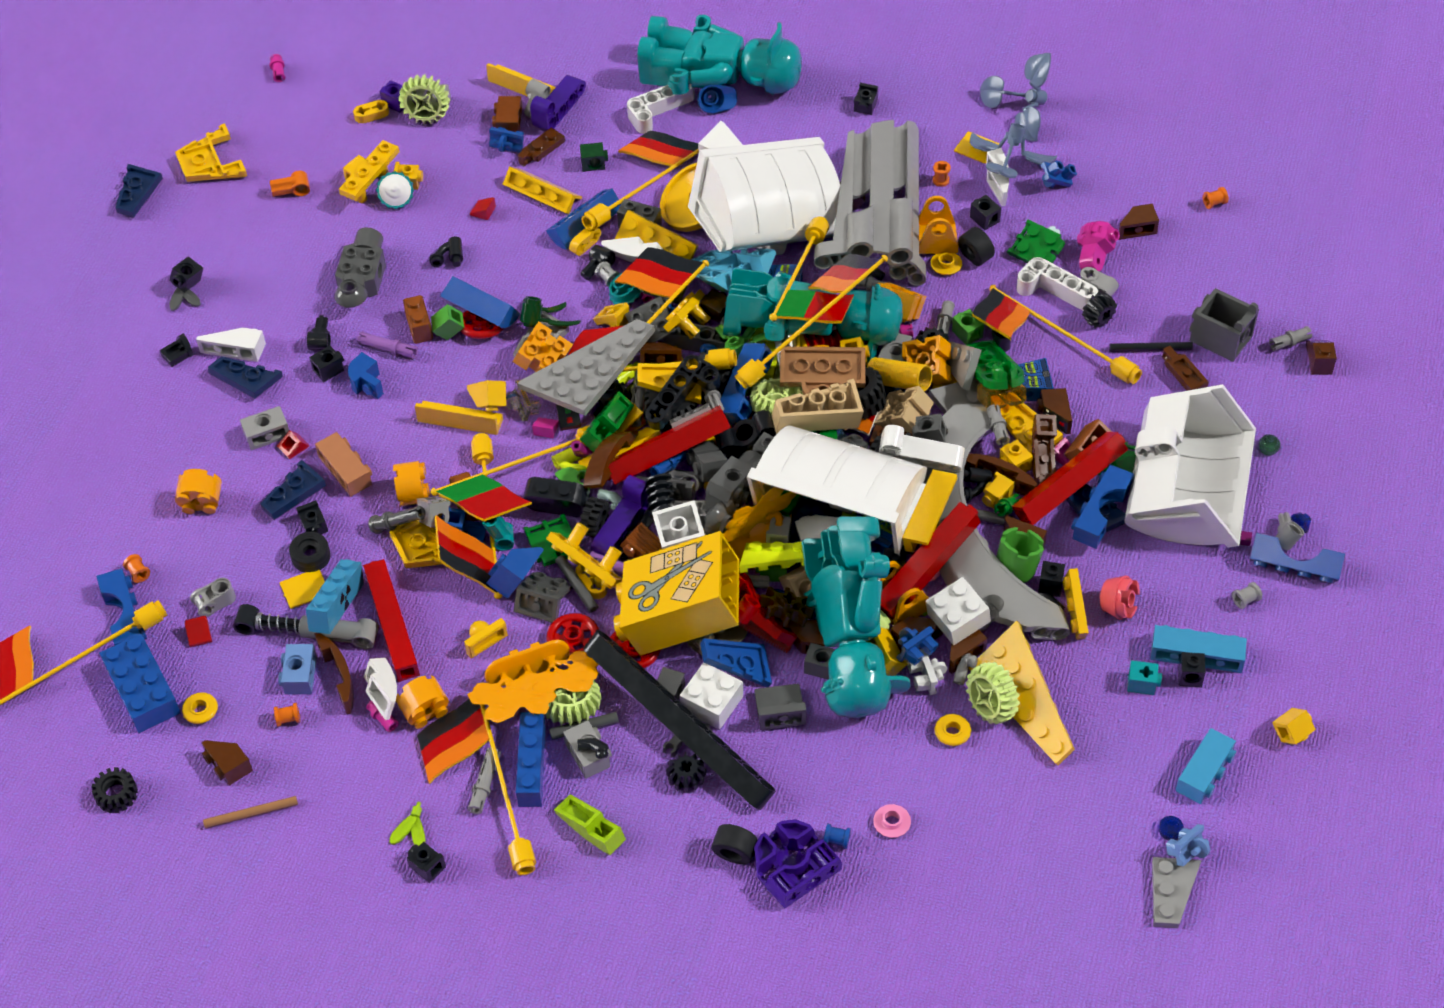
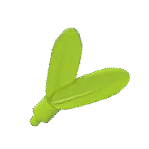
M420 801L416 803V806H413L411 815L403 820L390 836V843L392 845L401 842L410 831L414 845L417 844L419 846L421 843L426 842L423 825L420 820L422 811Z

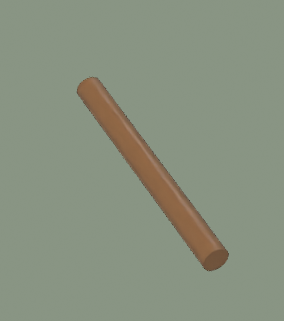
M296 796L249 807L203 819V824L205 828L241 820L298 805V800Z

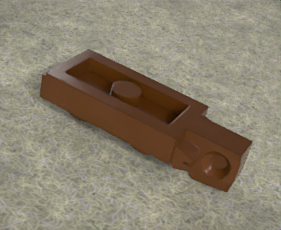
M551 127L522 149L518 154L519 164L526 166L532 160L539 162L563 144L565 136Z
M1171 346L1163 349L1161 357L1164 359L1165 366L1186 391L1208 387V380L1185 354H1177Z

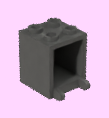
M1215 288L1210 295L1207 294L1204 297L1202 305L1196 307L1192 314L1194 321L1189 328L1191 332L1189 341L1234 362L1253 337L1259 313L1258 305L1254 302L1248 304Z

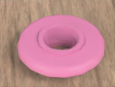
M895 804L880 807L875 812L873 818L877 832L888 838H898L904 835L911 825V817L907 810ZM893 816L899 821L895 824H890L885 819Z

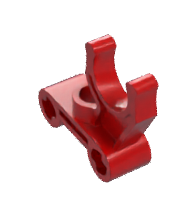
M739 570V622L747 625L751 620L774 639L791 646L797 636L785 630L782 626L783 622H780L777 617H770L769 619L764 617L767 609L761 607L759 602L760 595L756 593L750 577L745 573H740Z

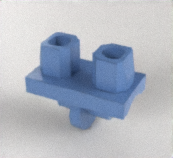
M1197 824L1192 829L1183 828L1179 831L1178 840L1170 839L1166 843L1167 855L1176 857L1177 865L1185 866L1195 856L1205 858L1209 855V841L1203 839L1202 836L1204 825Z

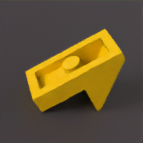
M625 302L605 306L593 320L597 325L606 324L610 327L625 326L628 324L625 314L629 312V305Z

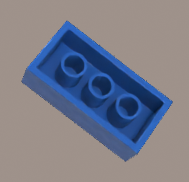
M142 634L99 652L105 668L138 733L181 714L176 699Z

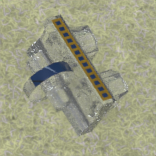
M515 380L516 387L512 392L507 393L505 407L514 411L517 410L521 420L528 421L530 415L539 414L541 404L539 400L530 401L534 395L519 389L518 382L520 380Z

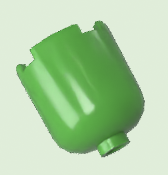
M1017 527L1009 528L1002 534L996 557L1013 575L1023 583H1026L1035 575L1044 551V541L1031 530H1028L1026 533L1017 531Z

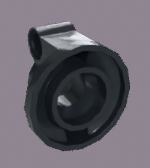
M761 410L756 412L752 419L740 420L733 428H729L714 437L719 451L721 450L727 459L731 456L739 459L746 451L753 450L754 444L763 432L773 437L777 433L775 432L770 411Z

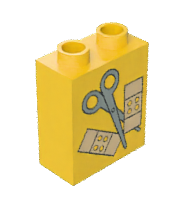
M721 531L624 562L622 582L616 584V595L621 604V611L619 615L614 616L613 620L618 638L621 641L629 640L641 656L739 625V558Z

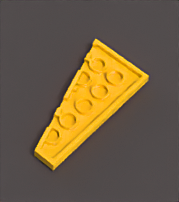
M1015 621L978 657L976 666L985 662H996L998 665H1002L1004 670H1009V676L1014 678L1013 682L1018 686L1016 691L1020 694L1017 698L1020 701V704L1017 706L1019 711L1015 713L1013 718L1054 763L1059 765L1075 748L1058 714V709L1052 700L1038 663L1034 659L1020 622Z

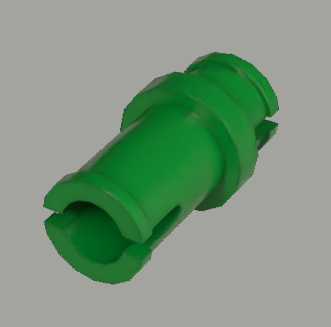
M1015 493L1008 498H1002L995 504L994 512L997 513L999 511L1000 513L997 515L1000 517L1011 514L1013 512L1012 506L1022 497L1015 499L1019 496V494Z

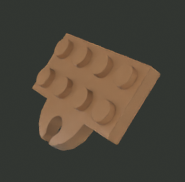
M785 346L781 350L780 387H801L802 393L805 395L813 389L819 388V390L829 388L832 384L838 383L841 385L845 384L847 380L854 379L857 388H865V347Z

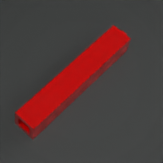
M721 406L714 407L615 456L608 467L612 473L608 481L612 480L614 485L624 481L629 475L634 476L731 428Z
M1118 432L1104 433L1016 502L1012 508L1019 520L1034 525L1128 451L1124 437Z
M959 502L935 529L929 544L921 545L884 587L881 593V610L894 621L900 597L913 588L922 590L981 523L978 511L972 505L968 504L966 506ZM916 594L910 596L905 601L904 605L912 602L916 597Z
M385 559L363 565L398 682L420 676Z

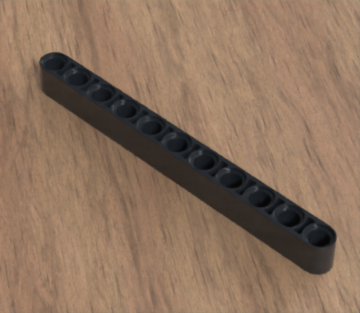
M596 630L583 647L584 651L750 805L758 810H762L776 792L774 787L604 632Z

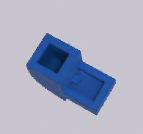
M361 352L351 361L348 367L352 390L357 395L363 390L367 395H372L379 399L384 393L381 381L377 379L380 375L377 361Z
M449 507L448 524L484 543L486 528L483 524L466 520V512L463 509Z

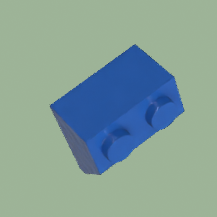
M541 547L511 549L507 556L502 554L488 574L491 577L486 584L508 599L525 578L544 549Z

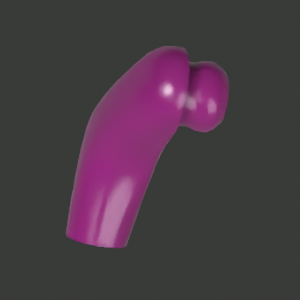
M580 441L572 442L571 448L575 456L585 458L593 454Z

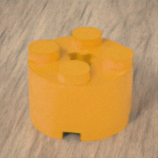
M412 461L393 464V471H396L397 477H394V483L400 507L417 504V498L429 497V484L424 483L425 475H427L425 462Z
M203 469L185 470L183 475L179 474L175 502L182 507V512L186 514H193L195 511L214 514L219 503L222 485L221 478L216 474L214 476L207 475L208 471Z
M430 675L431 679L421 676L410 681L402 687L404 692L400 696L397 693L396 703L410 725H414L416 729L426 726L428 720L433 717L441 718L448 712L446 707L448 706L449 699L436 678Z

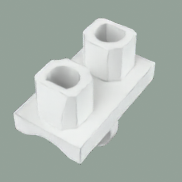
M919 649L924 654V657L917 665L914 666L907 660L909 673L920 671L922 675L914 677V686L916 691L928 690L930 695L937 694L935 686L938 684V680L944 679L943 674L947 671L946 663L938 662L936 658L930 662L928 655L922 649Z

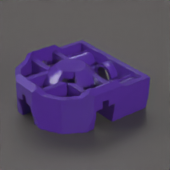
M797 819L780 821L776 824L775 830L771 832L770 836L764 832L759 836L754 846L757 878L784 909L842 870L840 858L823 839L818 840L810 824ZM777 839H780L783 843L780 849L774 843ZM810 842L813 843V845L806 849L805 852L804 846H806ZM788 850L798 851L797 855H789ZM809 865L813 870L805 873L799 880L796 876L803 874ZM775 867L776 871L771 873L768 879H765L764 874Z

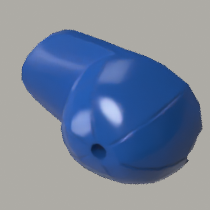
M708 85L699 91L697 102L704 112L717 113L735 107L737 92L730 86Z

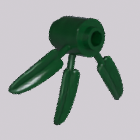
M526 296L522 301L520 321L526 327L534 328L538 321L546 322L553 326H573L581 322V320L555 321L541 318L542 311L547 313L560 311L566 307V302L546 308L541 303L542 299L538 297Z

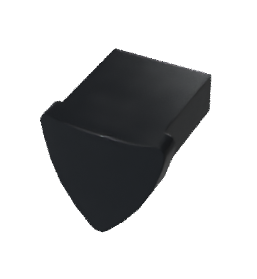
M184 333L177 336L176 341L159 350L161 356L171 367L194 355Z

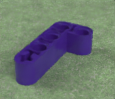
M566 75L546 99L535 96L530 105L532 125L546 131L551 127L554 129L585 91L586 82Z
M632 475L625 479L622 487L623 498L595 536L591 544V552L594 551L605 556L610 546L618 549L625 540L627 532L634 528L649 505L647 502L648 495L646 494L647 487L644 480Z

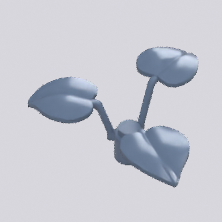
M1051 53L1033 55L1027 60L1024 74L1030 80L1029 84L1033 88L1029 89L1026 93L1004 91V80L999 76L986 78L980 88L981 99L984 105L989 108H995L1000 105L1002 94L1025 97L1026 101L1031 105L1024 107L1023 112L1016 115L1014 123L1026 127L1023 137H1026V140L1038 141L1041 117L1040 112L1034 107L1043 105L1047 101V93L1041 90V86L1045 83L1049 74Z
M1011 123L1009 132L1006 131L999 145L978 137L974 132L970 136L971 146L985 152L1001 148L1005 141L1008 140L1007 143L1010 146L1003 166L996 163L986 164L987 170L1007 178H1016L1018 172L1015 169L1008 168L1007 164L1013 146H1019V143H1021V155L1025 156L1026 160L1036 164H1042L1044 161L1053 163L1057 158V155L1048 156L1025 151L1026 137L1023 136L1026 127L1018 123Z

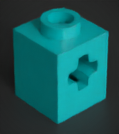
M1131 660L1127 692L1155 695L1156 687H1161L1162 673H1158L1159 664Z

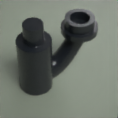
M457 236L449 238L448 242L442 244L436 253L429 257V262L433 267H440L444 262L443 254L449 251V260L453 263L454 267H459L463 260L461 238Z
M965 467L963 480L977 483V486L973 489L964 488L967 504L971 502L972 498L982 493L987 483L992 481L991 470Z

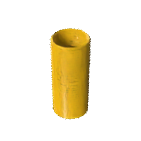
M873 357L867 367L870 366L879 372L884 386L902 389L920 386L925 392L932 382V370L930 366L925 364Z

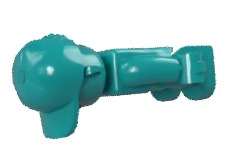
M698 15L696 17V27L693 28V32L685 28L669 26L666 17L651 16L648 24V37H641L639 41L637 55L640 82L648 85H668L675 95L686 94L690 90V84L692 88H703L708 85H733L737 82L740 72L742 78L748 84L765 87L767 93L774 95L787 92L795 87L801 74L802 57L800 49L792 41L783 38L781 22H777V30L771 39L754 38L748 41L744 47L742 36L714 24L711 25V18L707 15Z
M733 269L726 301L723 335L739 336L741 327L764 328L767 340L781 341L785 337V331L786 335H793L808 321L798 319H777L776 321H771L769 318L770 314L774 312L792 276L786 273H777L773 277L766 272ZM794 280L790 290H809L808 287L812 284ZM880 284L872 286L871 291H849L846 295L854 294L852 302L842 323L834 324L842 338L861 337L862 341H867L870 357H867V363L873 357H876L878 345L888 344L896 340L903 318L901 298L895 292L881 287ZM812 289V290H810V291H818V292L830 293V292H827V291H824V290H821V289ZM813 322L800 334L829 336L832 332L833 324Z
M841 516L837 518V525H832L820 533L821 538H806L802 540L805 571L808 579L812 582L811 589L804 593V595L808 597L806 606L815 607L816 621L823 637L824 645L826 647H838L829 658V680L824 682L821 692L825 693L826 701L836 715L846 718H857L875 715L884 710L889 702L890 694H901L909 690L910 679L906 676H887L882 650L877 645L867 642L877 637L881 632L880 610L883 581H878V578H886L890 570V561L886 555H881L880 552L871 553V541L880 537L879 520L876 517Z

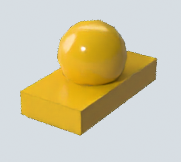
M500 618L490 625L482 620L473 622L469 629L471 637L464 641L466 653L470 658H473L507 637L505 621Z

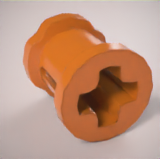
M938 161L933 165V171L935 172L933 176L934 185L944 187L949 184L950 177L948 173L951 167L948 162Z
M1219 187L1213 192L1206 191L1202 195L1203 203L1207 209H1211L1214 205L1220 203L1227 204L1229 200L1228 193L1224 187Z
M132 554L123 561V567L131 573L133 582H143L150 576V570L143 565L140 555Z
M297 702L288 707H274L277 727H280L283 723L301 722Z

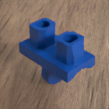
M491 127L489 129V147L498 148L500 152L508 150L520 153L522 151L524 142L523 132L508 131L502 127Z
M1055 160L1053 163L1044 161L1040 164L1041 168L1045 171L1042 180L1046 187L1052 188L1056 184L1066 187L1073 185L1072 178L1077 175L1074 165L1068 164L1064 167L1063 163Z
M929 626L919 634L916 629L911 630L908 627L901 629L898 643L902 645V652L896 658L900 662L907 659L915 666L924 657V654L919 650L920 648L927 655L935 652L939 644L931 637L934 629Z

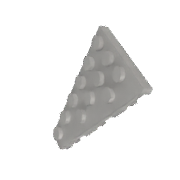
M636 319L518 382L519 389L586 416L655 332L654 325Z

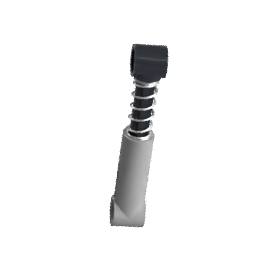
M249 604L239 606L233 623L234 630L244 635H251L260 629H270V631L278 630L281 633L287 631L289 634L296 632L297 635L300 634V637L316 639L314 633H317L309 631L307 616L305 615L301 619H297V617L292 619L288 618V616L284 618L280 617V615H277V617L271 616V614L265 615L257 607ZM367 618L359 619L357 622L339 620L330 634H321L331 641L353 643L358 648L371 649L374 646L379 625Z

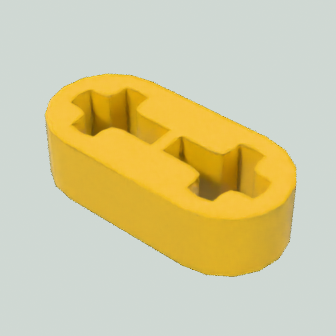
M376 100L356 106L353 110L355 121L367 123L388 116V103L384 100Z
M583 229L572 239L569 250L581 256L599 240L601 229Z
M579 564L576 567V574L593 599L605 597L607 587L600 583L602 579L591 575L588 578L585 573L582 574L585 567ZM593 584H595L597 588H601V589H600V590H598V589H596V588L593 589Z

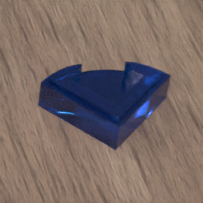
M1301 512L1291 516V520L1297 523L1304 533H1307L1312 520L1310 516Z

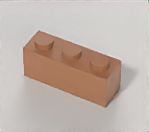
M335 432L315 443L318 457L350 497L372 485L371 469L367 464L363 465L357 451L350 449L351 446L345 437L342 438Z

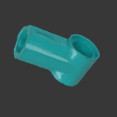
M502 516L482 521L483 526L494 539L496 549L507 551L514 547V530L511 523L505 522Z

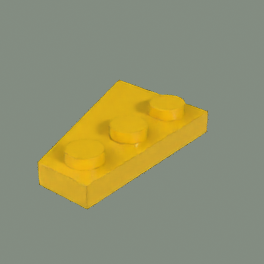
M638 363L637 386L660 392L680 364ZM691 365L688 369H689V370H694V369H696L698 366H697V365ZM680 381L676 386H684L686 382ZM696 384L685 400L701 404V386Z
M1078 568L1068 570L1065 577H1063L1062 583L1067 600V609L1071 616V632L1075 633L1076 640L1085 639L1089 632Z

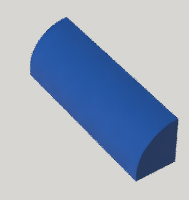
M613 188L603 189L548 228L546 232L552 241L560 248L568 249L572 239L585 229L581 219L586 211L599 203L609 207L619 200ZM621 204L610 210L611 217L617 213Z
M452 276L440 295L442 298L501 328L511 326L520 316V313L513 306Z

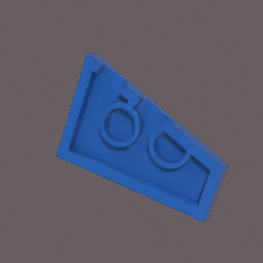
M706 638L700 642L703 663L764 687H770L772 684L764 644Z

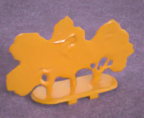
M773 487L761 497L754 507L745 506L735 511L733 519L726 525L727 530L723 535L738 556L739 565L746 543L753 541L766 543V531H769L770 521L773 517L776 519V526L783 525L784 518L779 511L788 507L791 500L796 496L795 493L788 492L781 495L784 489Z
M552 640L543 644L536 642L530 644L528 649L519 652L517 649L512 650L508 656L493 661L485 671L484 678L487 683H477L473 691L467 695L472 704L488 705L489 707L485 710L484 718L496 723L514 717L515 712L520 707H525L530 713L546 714L549 709L548 704L553 702L557 696L554 692L557 688H563L571 692L589 691L593 685V680L599 674L596 668L599 664L584 651H575L569 655L570 648L563 640ZM564 664L568 666V669L562 670L557 667Z

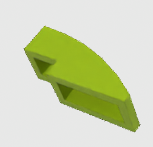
M571 794L554 809L555 813L578 834L608 855H611L626 840L621 827L605 819L601 811Z

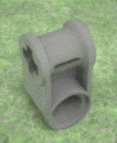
M1085 267L1081 270V279L1095 286L1100 293H1106L1112 297L1119 287L1116 279L1097 271L1095 268Z
M218 578L212 583L196 589L190 596L191 602L196 604L198 608V614L206 617L231 605L236 599L233 587L227 578Z

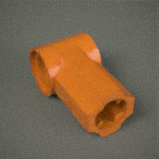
M295 171L291 174V177L270 180L273 197L294 193L296 196H305L310 192L308 175L305 171Z

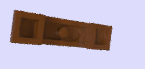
M1034 415L1032 468L1037 486L1056 472L1054 438L1057 436L1056 415Z
M638 431L617 432L609 435L599 444L586 469L583 483L585 489L602 488L612 474L608 468L621 448L632 445L639 434Z
M971 453L967 456L965 467L991 470L992 477H994L996 472H999L1014 481V492L1025 496L1037 487L1036 481L1029 474L1007 461L982 454Z
M314 633L324 662L334 660L343 683L336 685L342 705L348 715L352 712L354 690L347 663L338 647L329 638L321 633Z

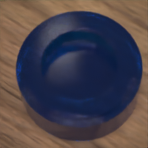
M1166 816L1160 821L1159 834L1168 841L1170 839L1178 840L1179 831L1184 828V825L1179 818Z

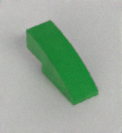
M620 391L617 392L580 437V440L594 453L606 437L619 429L634 405Z

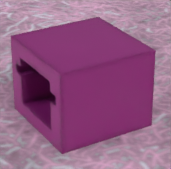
M1241 531L1239 545L1250 546L1252 532Z

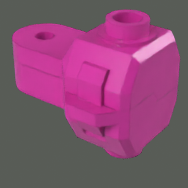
M1088 222L1081 227L1080 234L1077 236V242L1082 246L1079 258L1081 270L1085 267H1092L1097 271H1101L1106 254L1115 249L1120 235L1118 229L1112 227L1109 222Z

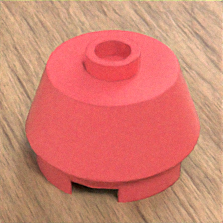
M1127 575L1107 579L1100 591L1101 609L1119 620L1132 618L1138 607L1133 606L1135 594L1140 595L1138 581L1132 580Z

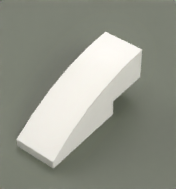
M1002 148L988 151L986 164L996 163L1003 166L1006 156ZM987 170L986 181L1001 206H1005L1008 197L1009 178Z
M640 237L603 240L601 242L602 246L613 251L616 257L628 262H634L647 247L664 250L658 242L644 243Z
M386 658L369 659L364 678L368 683L365 692L383 718L389 720L397 696L395 675Z

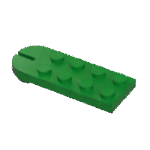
M992 339L966 345L982 350L974 377L984 387L993 390L1008 389V384L1011 388H1014L1024 383L1023 369Z

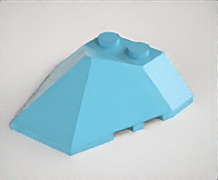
M757 248L749 253L747 249H741V253L711 250L691 260L699 262L707 260L709 266H705L696 277L719 291L728 293L733 269L738 268L768 273L776 251L765 248Z

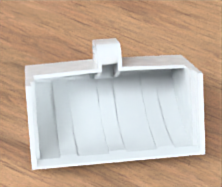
M820 137L702 149L699 151L688 208L719 252L765 248L775 250L776 255L784 254L787 243L807 241L805 231L810 221L818 216L824 217L829 224V230L825 238L833 237L841 185L835 168L824 149L825 143Z
M1223 384L1150 397V401L1144 410L1141 431L1138 433L1136 441L1134 478L1130 487L1125 515L1127 526L1146 535L1176 543L1192 545L1225 544L1227 548L1239 546L1256 428Z
M789 425L781 429L772 439L757 467H751L747 480L754 506L774 486L828 503L832 509L852 514L854 511L891 523L894 551L896 554H899L904 544L903 534L926 486L924 480L927 467Z

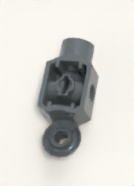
M368 227L361 228L356 233L354 243L343 247L335 274L338 287L335 291L334 299L340 306L346 308L361 305L367 297L378 295L386 268L385 257L381 248L384 239L379 231Z
M749 450L739 459L731 456L709 480L703 507L704 511L707 512L703 522L706 535L721 531L723 534L727 530L726 525L733 519L735 511L740 509L744 503L747 504L750 501L751 492L747 475L751 467H757L762 457L760 453Z

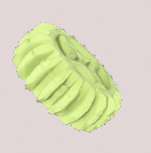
M417 74L414 79L410 77L407 82L403 83L398 99L401 102L400 108H405L404 114H410L409 120L414 117L416 123L422 120L424 125L427 120L432 124L434 120L438 122L441 117L445 116L446 111L449 109L450 98L448 97L449 91L445 90V84L439 85L440 79L434 81L433 75L427 78L425 74L420 78ZM410 96L413 97L412 99L416 102V105L413 103Z
M771 377L769 380L763 379L762 382H757L756 386L752 388L750 395L752 411L768 410L772 416L775 400L799 393L803 395L802 388L780 387L779 377L778 379Z
M985 662L974 667L971 673L967 675L968 681L965 683L968 687L966 692L970 697L968 700L972 702V708L976 709L977 716H982L983 721H988L989 724H1001L1012 719L1015 713L1019 711L1017 706L1020 704V701L1017 698L1020 694L1016 691L1018 686L1014 684V678L1009 676V670H1004L1002 665H998L996 662Z
M593 680V685L586 692H571L563 688H557L554 691L557 696L553 702L548 704L549 709L545 715L547 719L551 718L553 723L559 721L561 725L566 722L571 726L572 722L580 724L583 719L589 720L590 716H595V712L599 710L601 703L598 683Z

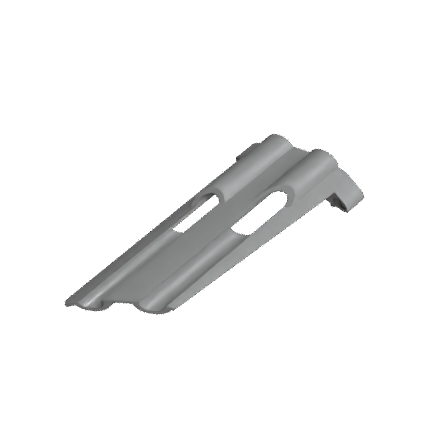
M894 120L872 123L867 131L856 134L854 130L848 132L833 240L821 242L815 246L814 264L817 268L828 269L845 255L849 254L870 257L872 253H880L888 257L887 263L889 264L891 278L902 280L908 277L909 283L914 286H920L925 283L926 264L919 256V129L915 122L907 120L905 124L894 127ZM905 187V198L894 199V191ZM870 192V207L858 212H852L853 199L860 198Z

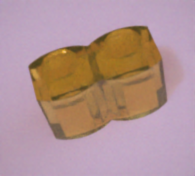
M979 383L977 385V399L986 408L994 404L995 408L996 405H999L1000 409L1006 405L1016 406L1026 401V387L1021 384L1011 388L1008 384V389L993 390Z

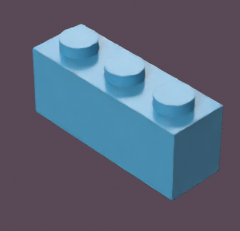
M1210 728L1179 777L1175 791L1199 804L1203 802L1205 797L1210 798L1215 789L1214 782L1216 779L1219 781L1222 779L1226 768H1224L1227 762L1231 764L1237 751L1234 750L1236 740Z

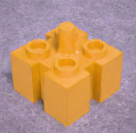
M878 283L881 287L895 292L901 298L903 304L902 322H911L912 319H919L927 296L907 290L893 283Z
M538 321L512 362L524 370L530 367L537 372L564 358L573 344L560 335L556 339L550 335L552 330Z
M940 335L926 337L925 343L920 342L918 339L902 342L903 359L907 362L930 366L933 384L950 383L951 367L946 364V361L951 359V343Z

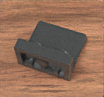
M659 296L626 313L625 316L628 323L636 319L647 322L666 301L662 296ZM669 305L651 323V325H654L655 332L647 342H658L677 331L676 327H674L668 333L663 328L667 323L665 318L669 315L668 311L671 310Z
M533 572L517 587L513 612L553 622L559 616L561 599L573 587L564 578H552L542 572Z
M799 684L754 690L760 730L806 725L805 702L802 701Z

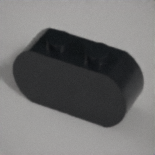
M531 477L527 480L523 499L532 502L531 505L526 507L533 511L581 517L583 507H585V503L590 496V491L585 489L582 484L576 482Z

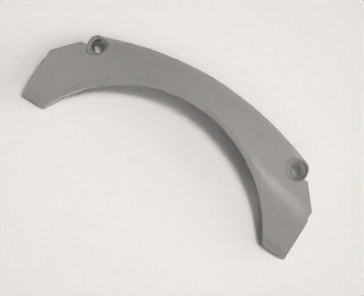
M956 404L942 416L947 427L945 443L962 446L965 448L962 471L950 472L939 470L957 474V481L936 528L959 502L967 506L963 486L964 467L972 447L984 436L993 432L990 429L991 422L986 411L990 405ZM927 467V472L924 480L925 484L927 483L930 474L934 468ZM977 528L939 570L947 586L963 577L989 607L991 622L995 621L1011 626L1015 621H1018L1023 629L1022 631L1030 632L1034 639L1061 640L1070 635V629L1063 609L1038 594L1013 575L989 549ZM989 622L979 630L985 631L989 627L991 622Z

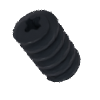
M671 474L653 475L645 481V486L647 487L646 494L648 495L647 502L649 503L648 510L650 511L649 518L654 521L652 512L672 507L669 505L675 503L674 498H668L674 495L673 490H668L673 487V483L668 482V480L672 479Z

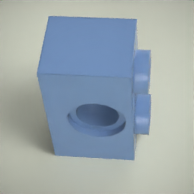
M286 644L285 653L281 655L283 671L279 672L278 676L279 686L283 687L285 694H312L317 659L313 644Z

